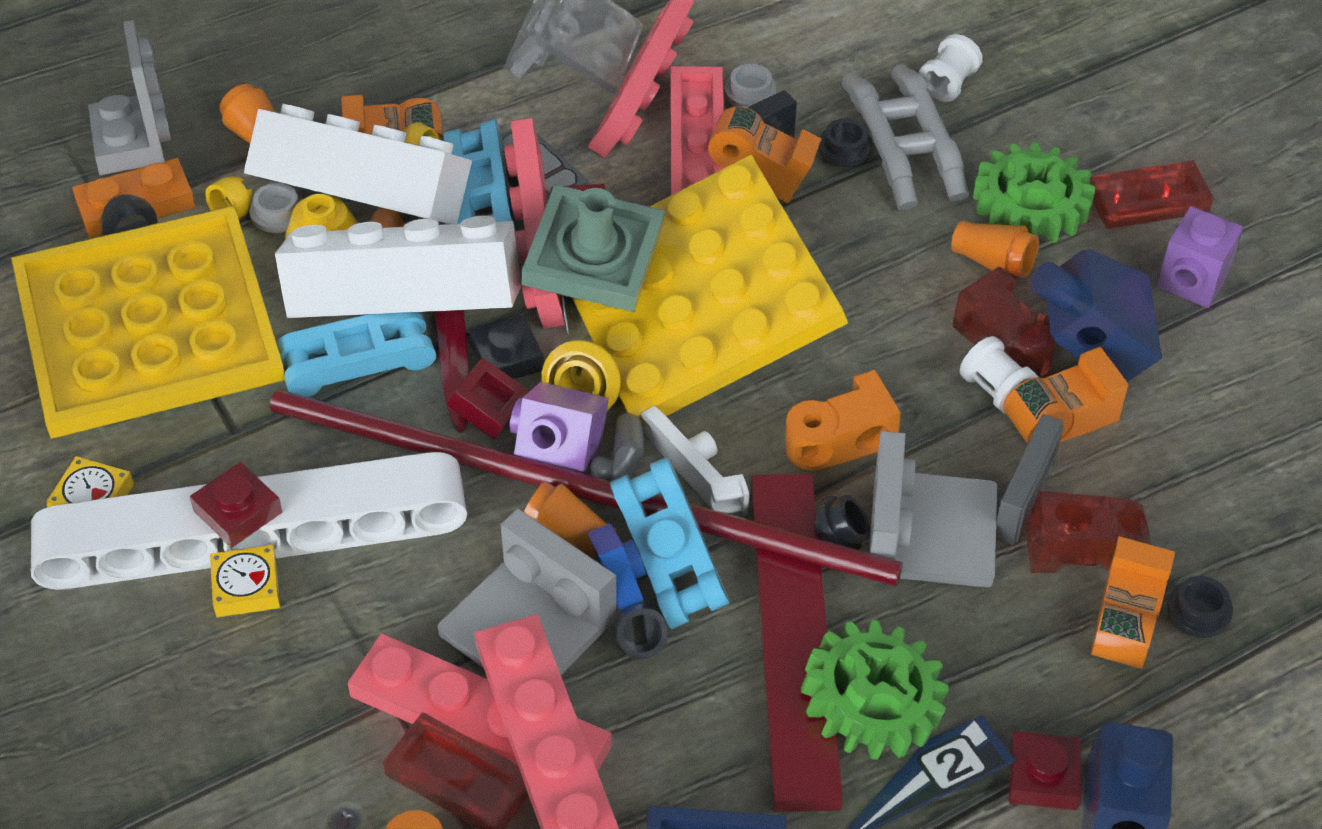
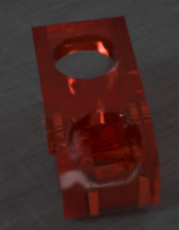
M999 266L958 293L952 327L974 345L987 337H997L1004 344V352L1022 368L1029 367L1039 378L1044 377L1050 371L1057 345L1050 333L1049 316L1032 311L1015 297L1013 289L1016 280Z
M1039 491L1025 525L1031 573H1056L1060 564L1080 566L1101 565L1109 570L1119 536L1152 545L1146 510L1139 502L1127 498Z

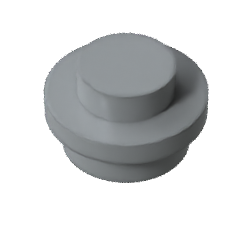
M753 63L736 67L725 83V97L734 107H749L776 94L777 91L776 83L770 71L762 65Z
M270 183L264 185L255 192L253 201L250 204L249 213L251 221L256 228L263 232H286L293 209L303 199L296 193L293 187L287 184Z

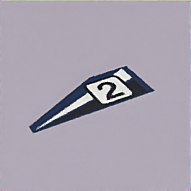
M982 715L928 740L847 829H876L1017 761Z

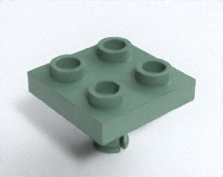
M554 184L522 269V285L635 312L664 225L665 210L615 199L609 191L602 188H591L581 191Z

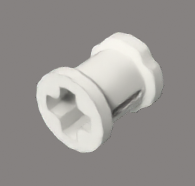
M953 34L944 38L939 45L936 58L927 61L919 70V74L928 85L930 97L941 102H951L956 99L961 92L963 80L967 76H972L980 68L983 62L982 53L979 47L966 36Z
M991 336L978 342L968 352L961 363L959 372L961 377L967 382H977L994 398L993 404L1006 414L1003 404L1009 393L1019 384L1038 376L1029 367L1022 368L1004 352L1003 342L997 337Z

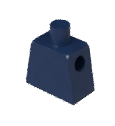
M1091 249L1081 250L1060 267L1053 262H1046L1035 271L1031 280V290L1036 295L1047 300L1051 336L1056 343L1079 359L1080 354L1101 347L1127 382L1162 359L1148 275Z
M1115 722L1102 723L1086 760L1082 829H1111L1114 824L1121 821H1134L1131 829L1168 828L1172 794L1173 735L1166 730Z

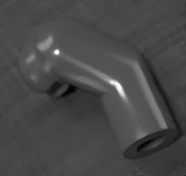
M630 413L623 414L615 420L612 459L603 456L594 457L591 460L590 476L608 481H613L624 475L632 476L644 453L643 422L641 418Z

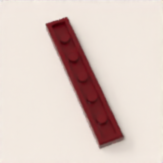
M812 474L751 475L753 521L818 539L814 524L816 508ZM755 547L773 812L841 811L843 795L837 734L829 738H825L821 734L827 719L824 716L808 717L806 711L812 697L801 693V687L807 674L805 668L813 648L819 649L823 637L827 633L821 566Z

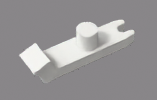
M656 406L641 413L643 419L647 422L643 426V433L664 457L669 458L672 466L710 506V509L727 514L741 511L742 516H748L749 491L744 476L740 474L722 477L707 461L718 453L717 445L708 432L702 431L694 437L687 439Z

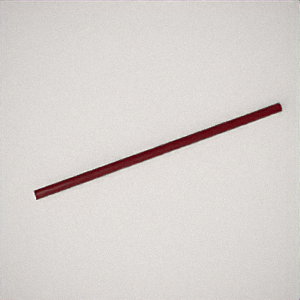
M280 389L273 393L270 401V409L275 413L421 454L431 452L449 454L457 459L460 465L535 486H540L543 482H548L555 487L563 484L578 498L620 509L610 486L611 481ZM659 494L641 502L647 517L668 508L664 497ZM689 503L702 533L897 587L900 580L903 562Z

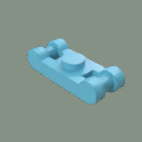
M497 119L480 123V129L462 133L460 128L444 132V141L454 144L452 154L472 160L457 224H461L467 218L475 217L476 210L492 206L493 214L486 216L494 217L496 222L513 221L514 231H518L510 198L504 158V141Z
M422 312L368 314L291 332L282 336L276 344L282 364L287 368L284 373V379L288 392L310 397L319 392L321 387L403 366L413 371L429 367L436 359V352L431 339L423 335L426 331V323ZM393 337L396 338V339H394V340L385 341V339H389V338H393ZM326 354V356H322V357H318V358L312 359L313 356H318V355Z
M664 457L650 464L651 471L633 479H630L628 475H624L611 481L610 486L650 578L662 614L670 629H674L689 622L688 615L708 606L711 611H715L730 604V601L677 474L669 458ZM662 493L668 508L647 517L641 502ZM694 570L698 583L678 592L673 579Z

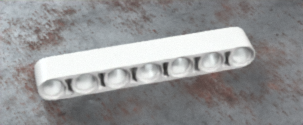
M431 452L258 477L280 498L283 513L233 548L193 511L189 496L206 484L51 506L37 512L31 520V577L37 584L45 588L55 590L71 589L211 568V553L273 545L276 558L452 532L461 527L467 517L460 466L457 459L449 454Z

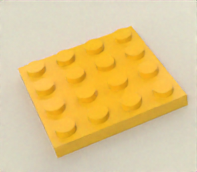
M752 155L650 206L665 210L664 225L635 312L572 297L593 342L606 349L614 358L621 377L619 396L628 414L631 413L641 418L643 426L647 422L643 419L641 413L653 406H656L665 416H668L848 324L841 305Z
M235 206L11 258L45 423L51 439L285 381L282 360Z

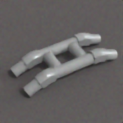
M904 64L894 67L891 72V78L899 87V91L904 97L879 101V96L874 86L868 80L861 78L859 74L848 73L844 76L842 87L850 95V100L855 104L857 111L861 113L882 159V166L886 173L888 184L892 188L898 210H909L918 205L912 182L913 175L907 156L933 152V158L937 164L940 177L943 178L949 201H960L970 195L963 172L964 165L960 151L955 141L950 138L928 93L929 88L925 79L918 72L911 70ZM917 117L924 132L895 137L888 121Z

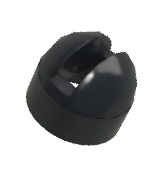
M635 604L625 608L619 614L614 625V635L617 643L627 655L637 659H647L658 654L665 646L668 638V627L662 615L655 608L646 604ZM637 615H641L645 643L635 644L632 618Z

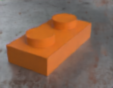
M178 157L167 160L165 163L150 164L146 167L72 187L89 238L103 235L100 225L103 210L111 199L119 195L129 194L147 200L155 210L158 219L196 208L191 188Z

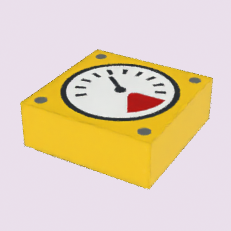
M76 456L47 499V507L127 496L134 486L131 472Z
M273 545L210 554L212 599L216 618L280 608L277 564Z

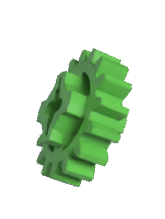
M1032 142L1029 151H1022L1016 143L1010 144L1007 156L1002 152L994 150L991 153L990 163L981 162L973 191V199L978 201L976 212L978 215H990L988 224L1026 226L1028 233L1037 236L1045 235L1049 241L1056 243L1058 242L1060 230L1073 236L1077 232L1078 224H1086L1088 221L1095 193V186L1089 184L1091 172L1089 170H1077L1079 159L1076 156L1065 160L1059 158L1060 148L1056 146L1048 153L1041 152L1040 146L1036 142Z
M871 620L866 633H861L852 621L847 622L840 637L828 631L824 635L819 649L813 648L805 668L807 674L801 687V693L812 697L806 712L808 717L824 716L827 719L821 733L825 738L834 736L838 732L846 737L844 751L851 753L858 743H862L868 746L871 759L878 760L884 746H889L898 758L904 757L911 742L920 747L926 744L932 730L937 728L946 710L942 703L949 691V686L941 681H936L943 665L940 661L930 660L925 662L922 655L927 646L923 640L911 646L904 643L905 629L900 626L889 636L882 634L878 620Z

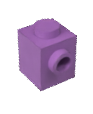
M1190 206L1169 240L1156 287L1209 308L1229 275L1244 227Z
M540 382L523 398H518L514 405L510 420V432L517 434L514 455L584 472L591 464V460L600 454L609 398Z

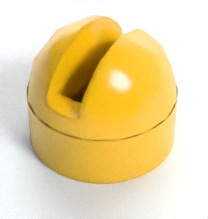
M232 175L221 178L209 185L206 189L205 197L211 211L235 206L238 219H241L249 213V207L255 193L253 189H246L244 186L246 181L243 178Z

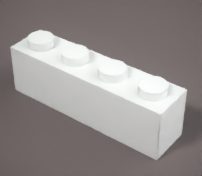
M282 104L280 114L258 109L244 173L427 219H434L439 222L457 224L472 160L453 155V143L421 136L419 146L404 143L407 133L374 125L372 135L358 132L360 122L330 114L327 115L326 124L313 122L314 111L287 104Z
M491 216L470 217L463 220L461 224L439 225V222L434 219H419L405 224L404 227L382 228V224L378 222H363L349 227L348 230L326 231V228L322 225H308L293 230L275 253L287 318L508 308L513 306L522 286L513 221L496 222L495 218Z

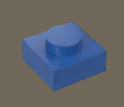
M611 523L587 532L598 563L616 575V601L619 610L644 601L636 578L646 575L633 540L621 543Z

